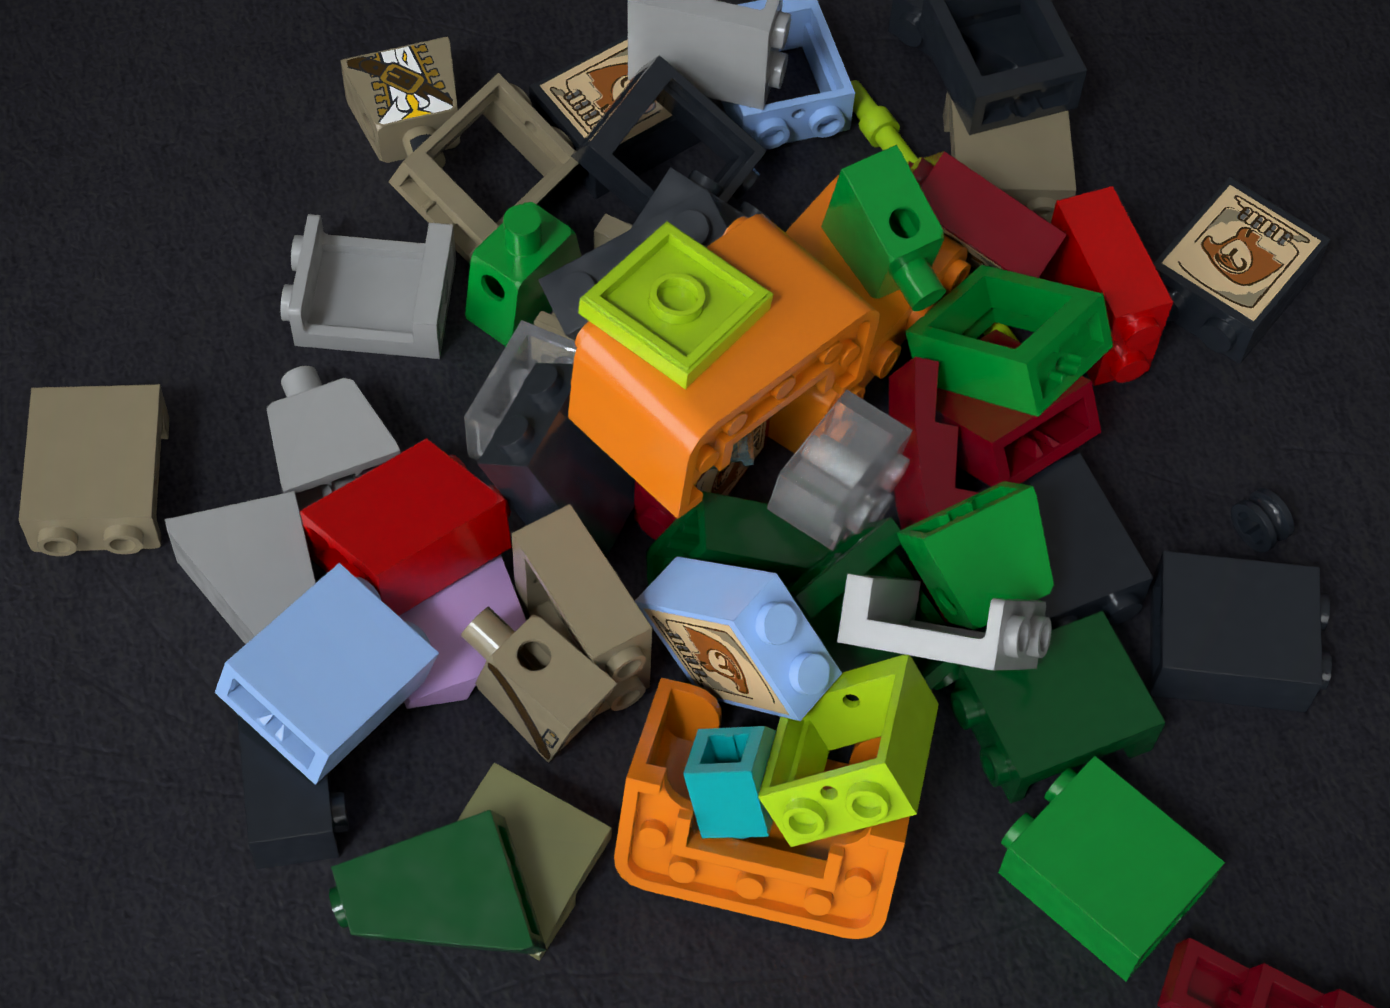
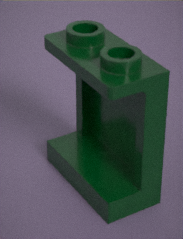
M892 517L862 524L786 587L842 673L904 655L837 642L847 574L890 576L915 580L894 551L901 544L896 533L901 530ZM920 588L915 620L946 625ZM911 656L930 690L932 688L935 690L942 689L958 679L961 664ZM849 694L845 696L851 701L859 700L855 695Z
M1103 611L1051 630V639L1047 653L1043 658L1038 657L1037 669L994 671L961 665L954 690L950 695L951 706L958 723L964 730L971 729L981 747L980 761L987 779L994 787H1002L1011 804L1024 799L1027 789L1031 784L1064 772L1069 767L1074 768L1089 762L1094 756L1099 758L1123 748L1128 758L1131 759L1153 750L1165 725L1161 713Z

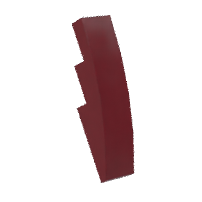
M916 356L889 376V446L895 501L902 530L978 494V492L955 488L959 427L935 422L939 361ZM908 556L913 577L915 580L921 581L920 588L922 589L924 594L932 603V605L939 613V615L946 623V625L951 627L956 626V624L950 623L943 616L941 610L939 609L938 605L936 604L935 600L933 599L932 595L930 594L925 583L923 582L922 578L920 577L919 573L917 572L916 568L914 567L912 561Z
M1192 938L1176 943L1157 1005L1160 1008H1375L1341 989L1323 994L1265 963L1249 969Z

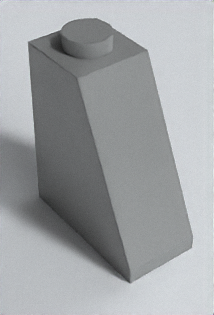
M295 491L165 519L177 562L245 644L315 584Z

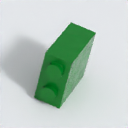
M1094 756L1079 773L1069 767L1055 780L1044 796V799L1049 804L1036 818H1033L1026 812L1013 824L1001 841V844L1007 848L998 873L1126 982L1207 892L1225 862Z

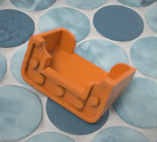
M661 678L626 777L614 854L615 868L620 876L630 885L645 891L842 938L863 939L872 937L879 932L886 922L910 816L790 847L774 821L768 837H749L744 839L702 838L683 773L698 729L720 728L722 720L721 707L716 698L703 688ZM881 737L856 743L852 749L849 764L827 759L824 772L877 758ZM824 786V787H823L824 790H828V789L833 788V787H830V786Z

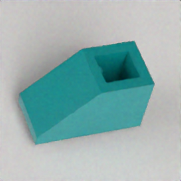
M766 726L698 729L683 775L702 838L744 839L749 837H768L770 835L773 819L758 796L776 730Z

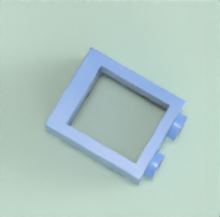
M758 0L738 5L761 10L765 7L767 0ZM783 0L782 12L791 14V24L785 48L783 50L779 49V51L803 48L820 93L765 104L764 110L721 101L726 115L764 149H773L785 143L813 137H829L838 132L850 130L855 91L817 0Z

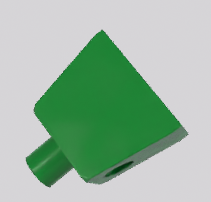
M897 145L841 169L821 226L829 240L871 297L880 299L900 289L913 311L923 310L936 303L946 293V289L932 269L945 239L944 232Z
M524 202L509 208L504 214L503 223L474 250L471 256L465 312L466 319L512 351L534 329V320L541 311L548 314L553 311L539 279L581 257L576 233L569 226L533 202Z
M1003 481L896 532L901 545L943 616L952 624L972 630L982 628L987 625L992 598L1038 600L1050 594L1053 589L1054 582L1037 495L1034 487L1031 485Z

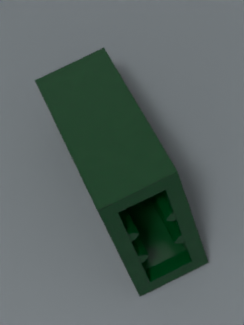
M702 491V502L679 519L676 518L646 550L648 586L678 556L777 573L785 587H787L843 541L841 518Z
M492 810L484 811L331 867L336 886L329 889L332 910L339 925L342 928L349 927L351 935L373 940L533 955L547 950L505 817Z

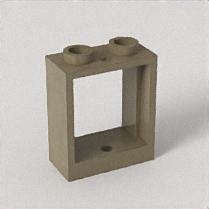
M499 73L409 155L389 180V183L428 223L453 225L455 250L469 264L474 250L503 223L504 216L495 223L438 166L434 159L482 114L544 176L515 205L523 204L524 202H533L538 205L579 164L571 157L575 150L569 137L562 130L550 126L532 107L527 94L518 86L509 84Z
M571 504L513 532L512 548L515 592L529 618L532 615L541 617L617 683L596 715L610 708L613 711L623 710L637 702L643 696L645 690L650 687L652 627Z

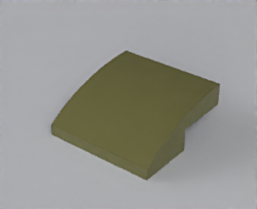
M494 763L468 802L458 821L487 810H492L505 817L546 949H548L575 907L576 893L610 842L612 828ZM546 950L534 955H528L540 961Z

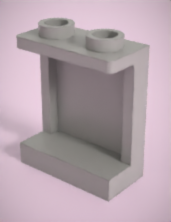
M628 0V80H631L641 67L660 55L706 97L764 110L771 87L780 89L785 77L788 54L779 52V49L783 50L785 48L790 30L791 14L782 12L783 0H767L765 7L761 10L717 0Z
M308 214L304 235H295L292 243L291 268L292 271H296L294 284H285L281 296L282 321H290L294 345L440 359L456 265L453 225L429 223L426 243L328 235L323 231L321 215Z
M847 574L837 640L839 643L994 671L1037 669L1038 657L1043 658L1047 653L1052 627L1050 618L1045 617L1046 602L1028 599L992 598L986 632L915 620L921 581L890 576Z

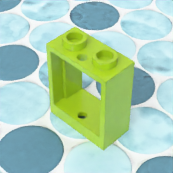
M904 654L843 672L801 721L780 716L758 797L790 847L917 815L939 703L910 655ZM849 694L855 695L859 700L851 701L845 696ZM881 737L877 758L824 772L830 750ZM824 786L833 787V788L828 789V790H824V789H823Z

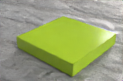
M666 221L580 298L578 314L686 389L770 310L773 293Z

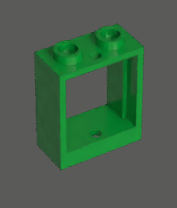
M986 265L979 266L905 331L912 359L916 356L939 361L937 388L1037 417L1113 347L1103 293ZM995 322L1034 332L1016 349L977 339Z

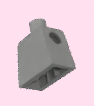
M300 366L287 372L281 380L286 398L274 401L266 408L282 492L295 491L299 512L400 454L397 442L358 386L351 379L342 378L322 385L314 367Z

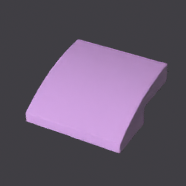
M501 554L399 616L403 621H409L417 625L426 634L431 646L439 652L425 682L404 701L407 709L467 700L474 687L477 686L475 682L486 660L461 636V633L485 608L489 606L514 631L526 622Z

